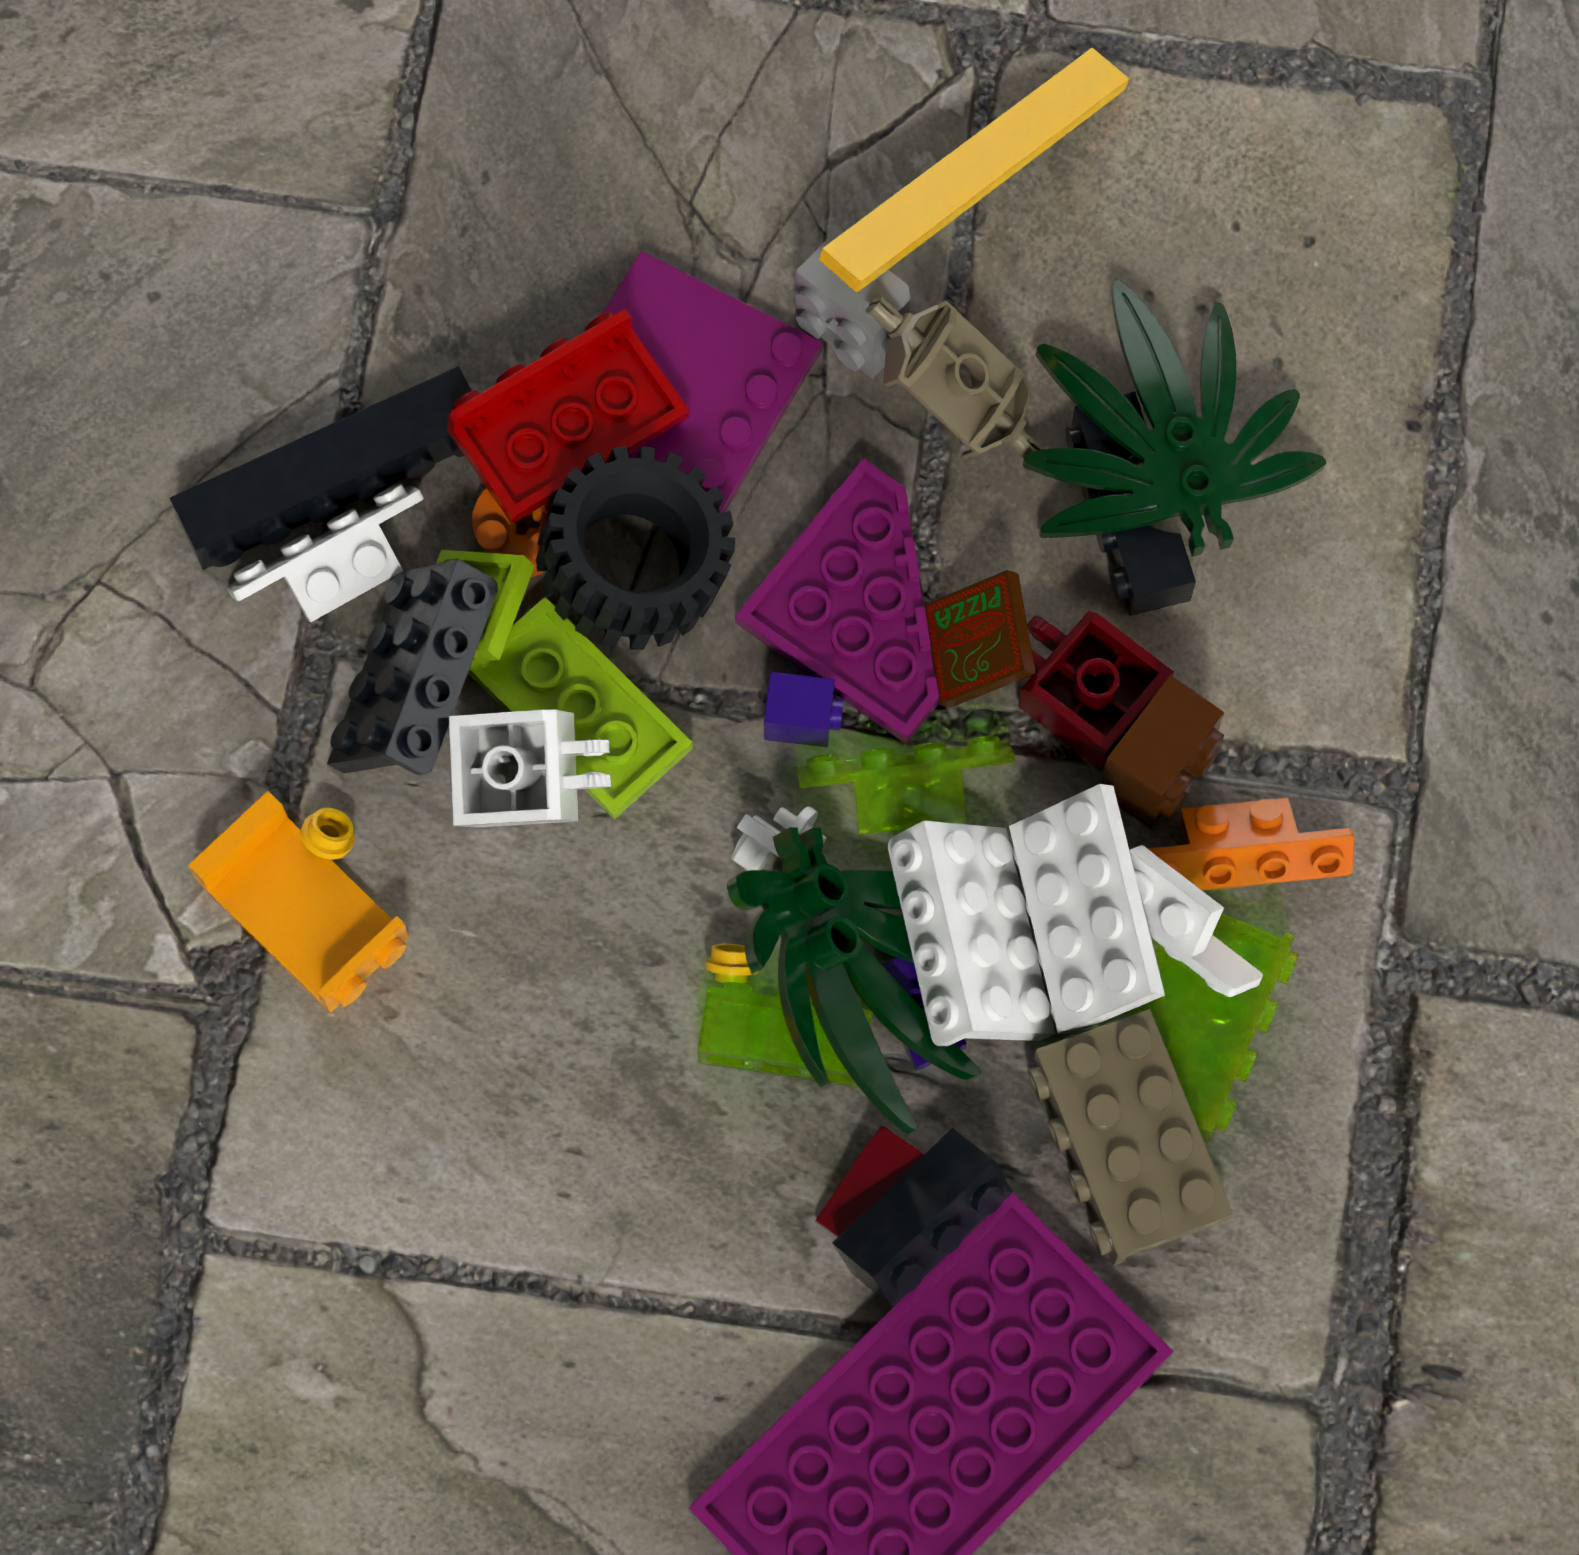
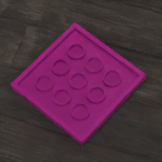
M640 251L602 314L611 312L614 315L625 309L633 318L631 328L690 411L687 420L643 446L654 447V460L665 462L669 452L682 457L683 459L678 469L687 475L695 466L703 471L706 477L701 487L707 492L717 486L724 497L717 513H723L727 510L822 352V342ZM640 448L628 454L629 458H636Z

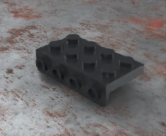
M457 558L401 572L390 582L385 593L387 605L380 623L372 630L367 641L369 653L362 671L356 675L349 689L351 701L345 717L336 726L331 736L330 745L333 749L327 765L342 773L399 765L416 775L428 774L432 771L449 726V716L453 715L498 592V584L495 579Z

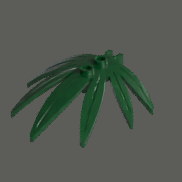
M1115 280L1111 286V295L1121 348L1134 387L1153 429L1147 427L1133 405L1106 377L1081 359L1047 344L1039 345L1035 355L1068 397L1103 431L1140 459L1143 464L1137 466L1111 454L1081 448H1053L1026 454L1023 467L1041 475L1082 487L1131 493L1097 497L1073 505L1043 523L1039 536L1041 538L1098 535L1138 528L1180 516L1181 521L1190 532L1188 545L1193 557L1201 555L1205 547L1201 536L1205 526L1202 518L1204 516L1209 533L1214 534L1218 539L1220 550L1230 548L1234 537L1229 524L1221 518L1222 505L1257 499L1289 489L1315 476L1326 465V460L1323 456L1303 451L1278 453L1254 465L1251 464V462L1270 448L1283 433L1298 405L1300 393L1295 389H1291L1269 399L1247 420L1233 443L1225 442V434L1231 417L1236 388V350L1232 327L1224 305L1219 302L1215 303L1205 332L1200 367L1202 414L1200 418L1196 415L1186 374L1166 332L1145 303L1121 280Z
M789 827L772 837L776 852L782 859V872L750 870L732 877L727 882L729 897L737 908L752 910L760 905L763 908L749 925L745 937V955L750 972L753 974L765 966L781 935L778 959L780 1001L788 1031L806 1068L820 1087L830 1083L822 1063L810 1003L811 997L823 1031L851 1078L885 1117L902 1132L909 1134L918 1130V1126L893 1079L855 990L876 1018L898 1040L923 1059L964 1080L980 1075L981 1070L955 1043L949 1046H937L933 1043L925 1011L861 943V939L884 953L914 963L904 919L874 909H902L893 871H840L835 866L828 864L822 853L823 836L821 828H811L799 835L798 827Z

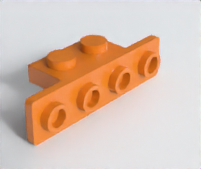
M1278 798L1181 808V828L1186 845L1148 848V850L1183 877L1204 891L1349 876L1353 872L1355 838L1350 828L1298 833L1289 799Z

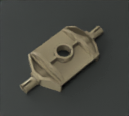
M878 295L870 302L869 307L866 308V313L870 314L883 326L889 336L886 341L883 384L886 387H890L900 383L970 449L961 455L964 460L1003 443L1005 445L1009 444L1022 458L1030 452L1044 449L1042 445H1039L1023 430L1027 423L1024 420V416L1031 397L1026 375L950 303L943 301L914 315L911 312L901 315L882 295ZM961 363L966 365L971 371L972 388H968L961 381L959 375Z

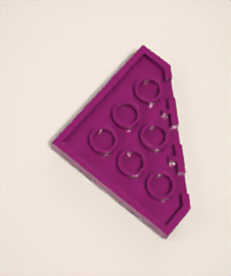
M863 458L735 615V623L809 676L835 679L834 694L844 699L848 704L907 745L937 707L939 692L934 673L929 630L919 581L920 575L909 519L906 488Z

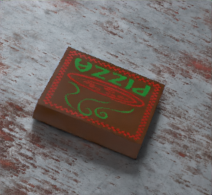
M1009 570L1003 571L924 605L934 673L939 692V705L951 708L1036 674L1018 573Z

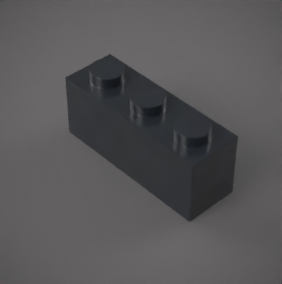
M952 1128L837 1237L832 1244L850 1272L893 1308L907 1293L915 1290L922 1279L948 1254L954 1252L960 1246L963 1239L987 1216L997 1211L1002 1202L1013 1191L995 1160Z

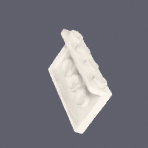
M1098 784L1009 826L1014 846L1013 855L1019 867L1026 896V910L1031 918L1038 947V961L1043 969L1050 998V1012L1056 1023L1058 1034L1078 1035L1097 1028L1100 1022L1165 996L1114 786Z
M922 821L893 836L888 843V852L933 1043L937 1046H949L964 1038L1041 1041L1056 1034L1050 1012V1002L1042 979L1038 952L1034 945L1025 908V898L1021 891L1013 858V848L1009 841L1007 829Z

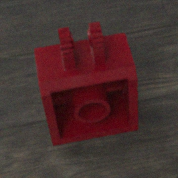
M1088 611L1068 635H1065L1054 625L1043 619V617L1035 615L1027 624L1029 633L1051 650L1052 653L1045 660L1032 650L1036 674L1031 675V678L1021 688L1018 707L1096 768L1103 771L1107 757L1168 677L1174 675V671L1098 613ZM1094 685L1105 690L1102 694H1095L1090 691H1093Z

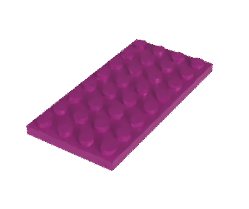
M1012 1192L1002 1202L997 1211L987 1216L964 1238L960 1246L936 1265L922 1279L915 1290L907 1293L688 1507V1510L731 1555H973L1172 1356L1174 1351Z

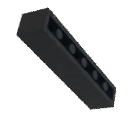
M457 366L170 497L177 519L202 570L212 566L224 567L232 564L246 550L259 544H275L285 539L291 530L309 521L312 523L325 521L334 516L339 508L357 499L361 501L373 499L375 495L396 481L405 477L409 479L421 477L431 471L436 463L453 455L456 457L464 456L448 432L449 414L453 411L451 409L452 405L460 397L472 391L460 367Z

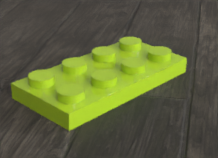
M544 597L513 624L500 660L474 659L468 674L506 712L531 710L574 713L575 741L609 740V753L595 757L576 756V775H584L587 772L610 774L611 787L584 790L615 820L693 749V743L587 637L575 631L576 626L568 618L563 620L554 610L556 606Z

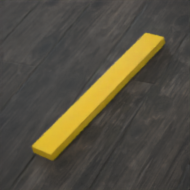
M1094 48L1089 49L823 247L819 260L858 293L1125 91L1129 78Z

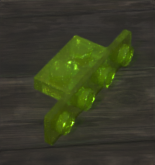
M981 736L969 739L968 746L949 749L946 748V743L929 742L914 746V753L893 755L892 749L878 748L863 751L860 753L861 759L839 761V756L818 755L808 758L807 765L795 768L800 788L853 782L857 830L859 835L905 830L922 821L967 822L962 769L1015 763V756L1009 742H1000V738L997 736Z

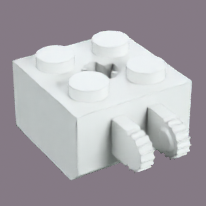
M531 710L449 716L453 826L477 828L577 822V790L611 787L610 774L587 772L584 775H576V756L595 757L609 753V740L575 741L574 713L561 710ZM511 764H518L516 777L510 776Z

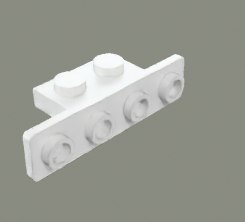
M401 483L381 491L373 497L376 505L360 514L355 509L345 511L327 522L330 530L312 540L309 534L300 536L280 549L283 553L282 557L267 565H264L262 560H258L238 570L234 574L237 581L227 587L231 597L236 601H241L284 577L307 620L312 622L403 572L379 524L424 499L418 488L413 486L404 489Z
M1143 845L1130 849L1151 938L1163 946L1169 956L1183 962L1204 978L1206 984L1211 989L1227 997H1233L1258 986L1263 974L1212 935L1224 907Z

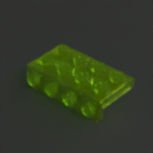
M1224 913L1221 914L1212 935L1263 974L1260 984L1233 997H1227L1211 989L1206 984L1204 978L1183 962L1169 956L1164 947L1159 944L1155 957L1165 996L1131 1009L1128 1015L1131 1016L1148 1009L1151 1010L1204 1143L1207 1144L1214 1128L1225 1132L1238 1102L1228 1098L1235 1079L1246 1083L1258 1055L1257 1051L1248 1048L1256 1029L1267 1033L1279 1004L1269 999L1276 980L1287 985L1299 956L1298 953L1289 950L1295 935L1284 932L1281 938Z

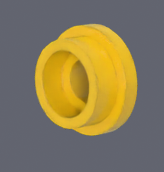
M322 808L309 815L304 820L300 830V837L305 847L316 856L324 859L334 860L345 857L351 851L355 841L352 821L345 813L334 808Z
M713 945L711 947V957L705 959L704 968L715 973V981L721 983L744 984L748 982V975L759 973L757 971L751 974L746 960L745 945Z

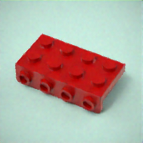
M626 309L614 315L611 312H605L597 316L585 327L586 332L570 341L567 338H561L553 342L543 350L540 359L526 367L523 364L512 366L498 377L496 385L482 393H479L478 390L468 392L452 405L451 409L453 411L449 414L448 432L511 524L552 501L558 489L562 488L566 476L575 467L582 471L587 458L600 453L606 464L612 448L627 446L628 454L688 419L689 409L631 328L633 318Z

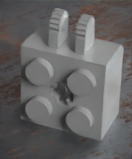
M837 228L795 271V317L798 325L807 335L817 340L821 337L835 349L839 360L852 371L860 369L873 379L885 367L886 341L889 336L887 335V330L870 314L866 313V308L869 307L870 302L875 297L882 295L901 315L908 313L910 307L909 285L888 269L856 293L819 260L822 248L843 233Z

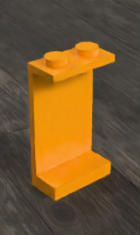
M269 791L263 794L188 865L196 882L330 1013L340 1004L346 1007L353 1003L367 986L365 980L379 966L383 969L390 967L406 950L407 945L405 942L409 939L405 923L398 916L392 919L332 860L321 858L310 852L301 840L300 829L288 818L283 805Z

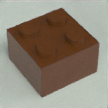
M1170 675L1107 757L1101 784L1114 786L1118 806L1148 828L1152 829L1161 816L1170 820L1187 797L1188 793L1185 790L1193 778L1192 775L1194 774L1201 779L1219 753L1216 749L1224 738V734L1219 731L1224 711Z

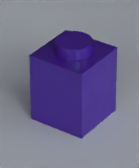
M770 672L764 717V740L828 747L830 730H841L844 699L834 698L835 679Z

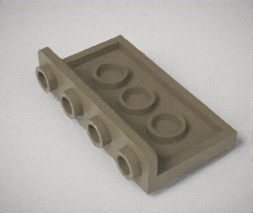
M1150 1009L1036 1049L1033 1059L1034 1068L1028 1070L1029 1080L1038 1101L1044 1099L1048 1101L1054 1119L1048 1121L1051 1137L1059 1152L1067 1150L1075 1169L1068 1172L1069 1181L1078 1203L1088 1202L1095 1222L1089 1224V1231L1100 1256L1108 1253L1112 1264L1115 1266L1125 1262L1126 1257L1232 1219L1234 1214Z

